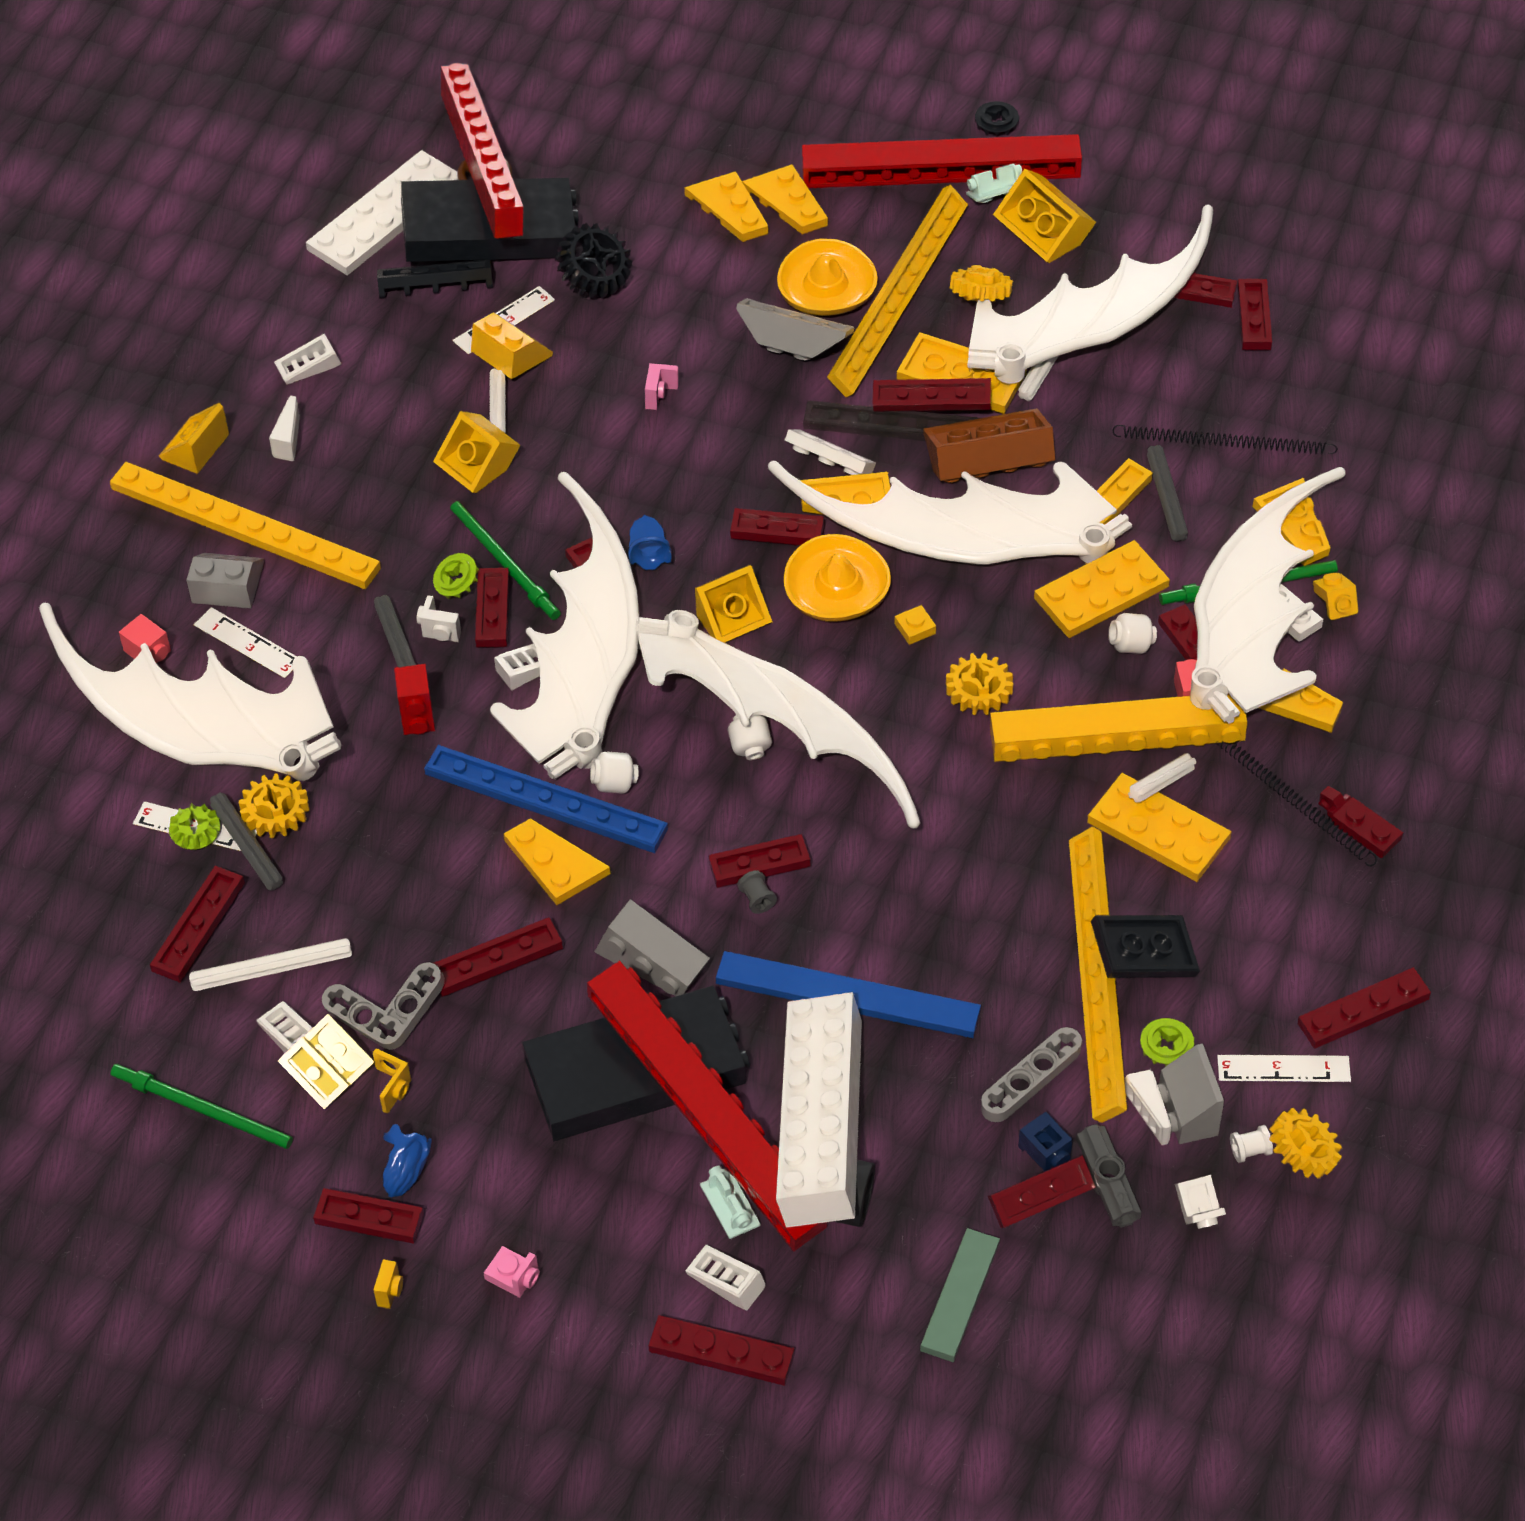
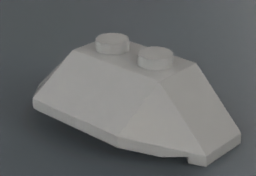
M748 298L737 303L736 307L758 344L767 346L766 349L771 352L783 353V351L794 353L793 356L801 360L814 358L854 331V327L850 325H844Z

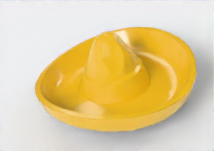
M815 239L799 245L785 257L778 271L777 282L782 297L793 308L811 315L831 316L850 312L866 303L876 288L878 277L874 264L859 248L837 239Z
M841 534L821 535L803 543L789 558L784 572L785 591L793 605L809 617L831 622L850 620L871 612L884 600L891 582L889 567L878 551L862 540Z

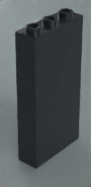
M569 178L513 179L523 204V236L494 238L473 180L401 181V210L406 262L556 258L558 253L557 247L563 241L564 235L571 232L575 226H578V209H573V206H576L575 189H570Z
M714 985L659 1001L662 1007L660 1009L667 1019L672 1017L681 1028L683 1039L687 1044L690 1042L695 1044L702 1055L701 1061L708 1069L712 1067L717 1071L723 1081L722 1087L725 1090L746 1084V1070L750 1069L749 1059L745 1050L739 1051L737 1042H739L737 1028L734 1023H728L726 1018L729 1015L727 1003L724 996L718 997ZM606 1018L522 1042L524 1059L553 1142L675 1105Z

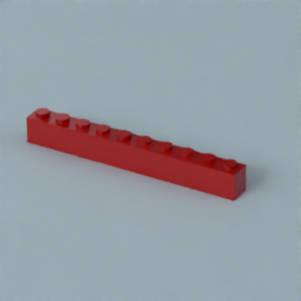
M460 63L441 66V97L494 238L523 236V204L468 64L463 65Z
M1079 134L802 145L803 181L808 188L967 182L968 179H971L972 175L989 170L992 171L994 180L997 179L996 168L1012 163L1015 165L1020 164L1022 171L1027 169L1042 175L1046 179L1081 177L1082 154Z
M619 960L587 982V993L591 1001L793 1252L826 1229L827 1222L786 1228L776 1200L779 1148L775 1144L770 1146L763 1137L765 1133L761 1125L755 1119L749 1120L743 1112L744 1107L739 1098L734 1093L729 1095L722 1087L723 1081L717 1071L712 1067L708 1069L701 1061L702 1055L695 1044L692 1042L687 1044L681 1036L682 1031L677 1022L672 1017L667 1019L661 1012L660 1002L652 992L647 994L640 986L641 980L637 973L631 967L627 969Z

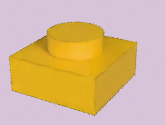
M922 605L895 616L894 624L909 645L936 634V625Z
M383 1259L373 1291L377 1306L391 1309L394 1296L399 1297L401 1294L403 1276H399L396 1261Z

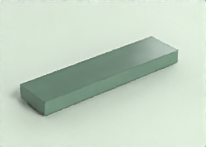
M969 1228L966 1229L921 1343V1352L951 1362L955 1361L1000 1245V1238Z

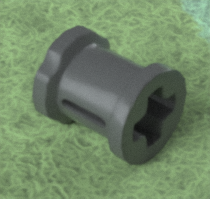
M759 870L746 873L737 883L738 889L745 893L750 902V910L755 914L768 911L777 902L775 893L769 891L764 882L765 876Z

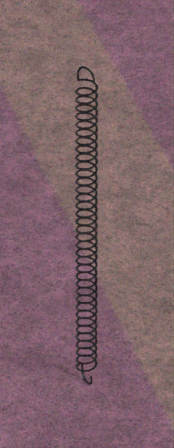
M1116 425V426H1114V428H1113V430H1112V431H1113V434H1114L1116 437H1121V436H1118V435H1116V434L1114 433V429H1115V427H1117V426H1124V434H1125V438H1127L1128 432H1129V428H1130V438H1131V439L1133 438L1134 431H1135V433H1136V439H1138L1139 434H1140V430H1141V438H1142V440L1144 439V436H1145V432H1146V431H1147V440H1149V439H1150V435H1151V431H1152L1153 441H1154L1155 438H1156L1157 430H1158V440H1159V441L1161 440L1162 433H1163V436H1164V441H1166L1167 435H1168V432H1169V441H1170V442L1172 441L1173 434H1175V442H1177V441H1178V437H1179V433H1180V441H1181V443L1183 442L1184 436H1185V433H1186V443L1189 442L1190 435H1191L1192 444H1194L1195 437H1196V434H1197V443H1198V444L1200 443L1201 436H1203V444H1204V445H1205V443H1206L1207 435H1208V443H1209V445H1211L1212 438H1213V435H1214V445H1215V446H1216V444H1217L1218 437H1219V441H1220V446H1222L1223 439H1224V436H1225V446H1226V447L1228 446L1229 438H1231V447H1233L1234 441H1235V437H1236V445H1237V448L1239 447L1241 437H1242V448L1245 447L1246 439H1247V442H1248V448H1250L1251 442H1252V438H1253V448H1254V449L1256 448L1257 441L1259 440V449H1261L1262 443H1263V440H1264L1265 450L1267 449L1268 442H1269V439H1270V450L1273 449V445H1274V441H1275V443H1276V451H1278L1279 444H1280V441H1281V450H1282V452L1284 451V447H1285L1286 441H1287V451H1288V452H1289V450H1290L1291 442H1292L1293 452H1295L1296 445H1297V442H1298V452H1299V453L1301 452L1302 444H1304V453H1306L1307 447H1308V443H1309V451H1310V454L1312 453L1313 446H1314V443H1315V454H1317L1318 448H1319V445H1320V446H1321V455L1323 454L1325 444H1327V442H1325V443H1324V446H1323V449H1322V443H1321V441L1318 443L1317 448H1316V442H1315V441L1313 442L1312 447H1311L1310 441H1308V442H1307V445H1306V449H1305V441H1304V440L1301 442V446L1299 445V440H1297L1296 443H1295V447H1294V441H1293V439H1291L1290 444H1289V448H1288V440L1285 439L1284 445H1283V442H1282V439H1281V438L1279 439L1278 446H1277V439H1276V438H1274L1273 443H1272V445H1271V438H1270V437H1269L1268 440H1267V444H1266L1265 437H1263V438H1262V441H1261V445H1260V438H1259V436L1257 437L1256 442L1254 441V436H1252V437H1251V440H1250V444H1249V437H1248V435H1247V436L1245 437V441H1244V445H1243V436H1242V435H1241L1240 438H1239V442H1238L1237 435H1235V436H1234V439H1233V443H1232V435H1231V434L1229 435L1228 440H1226V434H1224V435H1223V438H1222V441H1221V435H1220V433H1218L1217 439H1216V443H1215V433H1212L1211 440H1210L1209 432H1207L1206 437H1205V441H1204V433L1201 432L1200 438H1198V432H1197V431L1195 432L1194 439H1193V433H1192V431H1190L1189 437H1188V440H1187V431H1186V430L1184 431L1183 438H1182L1181 430H1179L1178 435H1177V439H1176V431H1175V429H1174L1173 432H1172V436L1170 435V429H1168V430H1167V433H1166V437H1165V430H1164V428H1163L1162 431H1161L1160 438H1159V429H1158V428L1156 429L1155 436H1154L1153 428H1151L1150 433H1149V437H1148V428H1147V427L1145 428L1144 434H1143V432H1142V427H1140V428H1139V432H1138V436H1137V427H1136V426L1134 427L1132 434H1131V426L1128 427L1127 434H1126L1125 425ZM1333 445V446L1336 447V451L1333 452V453H1329V452H1328V454H1334V453H1336L1337 450H1338L1337 446H1336V445Z
M1227 743V745H1226V747H1225V752H1226V753H1228V751H1226V748H1227V746H1229V745H1228L1229 743ZM1235 743V744L1231 747L1230 752H1229V755H1230V756H1232V755H1231V750H1232V748L1235 749L1236 746H1237V743ZM1238 747L1234 753L1235 760H1237V758H1235V754L1237 751L1240 752L1241 747ZM1246 750L1242 751L1241 754L1239 755V758H1238V762H1239V763H1241V762L1239 761L1241 755L1243 756V755L1246 753ZM1247 754L1242 762L1243 767L1246 766L1244 765L1245 759L1247 760L1250 757V754ZM1252 757L1247 764V770H1250L1248 769L1249 763H1252L1254 761L1255 757ZM1256 761V762L1253 764L1252 769H1251V773H1252V774L1255 773V772L1252 771V770H1253V767H1256V766L1259 764V761ZM1261 764L1256 770V777H1259L1257 776L1258 770H1261L1263 768V764ZM1265 768V769L1262 771V773H1261V775H1260V780H1261V781L1264 780V779H1261L1262 774H1265V773L1267 772L1268 768ZM1270 771V772L1266 775L1265 780H1264V783H1265V784H1268V783H1266V778H1268V777L1271 776L1272 771ZM1274 775L1269 782L1270 788H1272L1270 786L1271 781H1274L1277 775ZM1279 778V779L1275 782V784H1274V786H1273V790H1274V791H1277V790H1275L1274 788H1275V785H1277V784L1280 783L1281 778ZM1283 782V783L1279 786V788H1278V795H1281V794H1279V790H1280V788H1283V787H1284L1285 782ZM1288 785V786L1284 789V791H1283V793H1282V798H1286V797H1284L1283 795H1284V792H1287V791H1288V789L1290 788V785ZM1292 789V790L1288 793V795H1287V802H1290V801H1288V797H1289V795H1292V794H1293L1294 789ZM1299 792L1296 793V794L1293 796V798H1292V800H1291V805H1292V806L1295 805V804H1292V801H1293V799H1296V798H1297V796L1299 795ZM1301 796L1297 800L1295 805L1296 809H1299L1297 808V804L1302 801L1303 796ZM1305 800L1300 807L1301 813H1303L1301 811L1302 806H1305L1308 800ZM1310 803V804L1306 807L1305 812H1304V815H1305V816H1308V815H1306V811L1311 808L1312 803ZM1314 807L1309 814V820H1312L1310 818V815L1316 811L1317 807ZM1321 810L1318 811L1314 816V824H1317V822H1315V818L1320 815ZM1323 814L1318 821V827H1322L1323 831L1327 830V834H1331L1328 833V830L1334 825L1335 822H1331L1328 828L1325 830L1324 825L1330 821V818H1327L1325 820L1323 826H1319L1320 821H1322L1326 816V814ZM1337 825L1333 829L1331 834L1332 838H1335L1333 837V832H1335L1339 828V825ZM1341 829V830L1338 832V834H1337V836H1336V841H1337V842L1340 841V840H1337L1338 835H1340V834L1343 832L1344 829ZM1346 832V833L1342 836L1341 841H1340V844H1341V845H1344V844H1342V840L1346 838V836L1348 835V832ZM1350 836L1345 843V849H1349L1350 853L1354 852V856H1358L1355 852L1361 847L1362 843L1357 845L1355 851H1351V847L1356 844L1357 839L1347 848V843L1353 838V836ZM1366 847L1360 851L1359 860H1362L1360 855L1366 850ZM1370 850L1369 853H1368L1365 857H1367L1370 853H1372V854L1375 856V858H1376L1375 863L1372 864V865H1369V864H1367V863L1365 862V864H1366L1367 866H1374V865L1376 864V862H1377V856L1375 855V853H1373V852Z

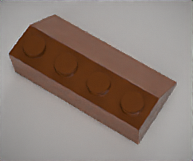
M1038 408L923 429L933 472L940 481L944 482L959 481L964 471L973 477H984L993 471L1012 472L1021 466L1040 467L1046 465L1049 461L1055 460L1053 427Z

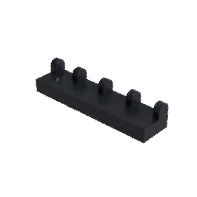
M490 259L377 269L379 298L386 297L385 289L404 287L405 296H411L410 286L432 284L433 294L439 293L438 284L461 282L462 291H467V281L485 279L487 289L493 288Z

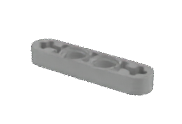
M1068 1027L1055 1031L987 1089L981 1099V1112L985 1119L991 1122L1004 1121L1076 1060L1081 1053L1082 1038L1079 1032ZM1061 1041L1065 1044L1071 1041L1073 1043L1072 1048L1066 1045L1060 1050ZM1038 1059H1047L1053 1066L1048 1070H1039L1035 1067L1034 1063ZM1015 1079H1024L1029 1083V1087L1019 1091L1015 1090L1010 1083ZM1003 1099L1002 1108L998 1106L990 1107L991 1101L997 1104Z

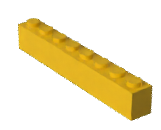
M1229 693L1227 697L1240 711L1239 716L1234 717V722L1229 724L1227 721L1224 722L1213 709L1204 710L1197 708L1190 701V696L993 712L990 713V735L994 762H1013L1021 759H1045L1056 756H1078L1080 754L1092 753L1107 754L1115 751H1140L1142 749L1172 748L1174 746H1201L1216 742L1221 743L1222 741L1226 743L1245 741L1247 717L1244 710Z

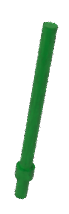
M459 501L454 502L450 507L451 511L504 568H509V574L526 591L528 599L537 608L540 607L551 620H556L561 612L549 600L550 596L543 587L537 586Z
M1335 560L1292 568L1283 577L1282 582L1337 572V563ZM1194 583L1183 585L1182 589L1159 593L1160 603L1165 605L1184 601L1186 604L1195 602L1200 586H1196Z
M117 1063L111 1069V1076L132 1084L133 1089L146 1094L149 1091L285 1149H289L293 1142L292 1136L155 1080L154 1075L143 1070L136 1072Z

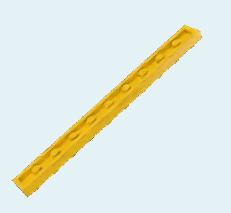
M951 184L944 187L827 376L845 397L854 394L968 206V203Z
M125 462L110 480L111 489L365 590L381 570L380 561L128 462Z
M1092 826L1069 840L1092 1118L1103 1123L1127 1111L1115 978H1107L1091 924V920L1095 915H1109L1102 833Z

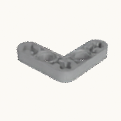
M426 962L418 965L385 1011L341 984L329 986L324 991L322 1004L339 1021L381 1047L392 1050L400 1047L408 1038L442 990L445 978L439 967L433 963ZM424 975L429 977L432 975L435 980L432 983H424L422 978ZM417 988L419 992L422 991L424 993V997H421L413 989ZM342 997L350 1005L349 1010L347 1011L345 1007L338 1003L334 1004L332 1002L333 998ZM410 998L417 1000V1007L413 1012H401V1005L405 1000ZM364 1009L371 1010L372 1018L368 1023H356V1016L360 1011ZM379 1023L388 1030L394 1029L396 1035L394 1037L389 1035L386 1037L377 1028Z

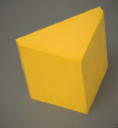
M217 403L191 416L159 457L163 461L198 474L229 435L223 406Z
M751 565L695 588L697 617L709 635L723 643L772 622Z

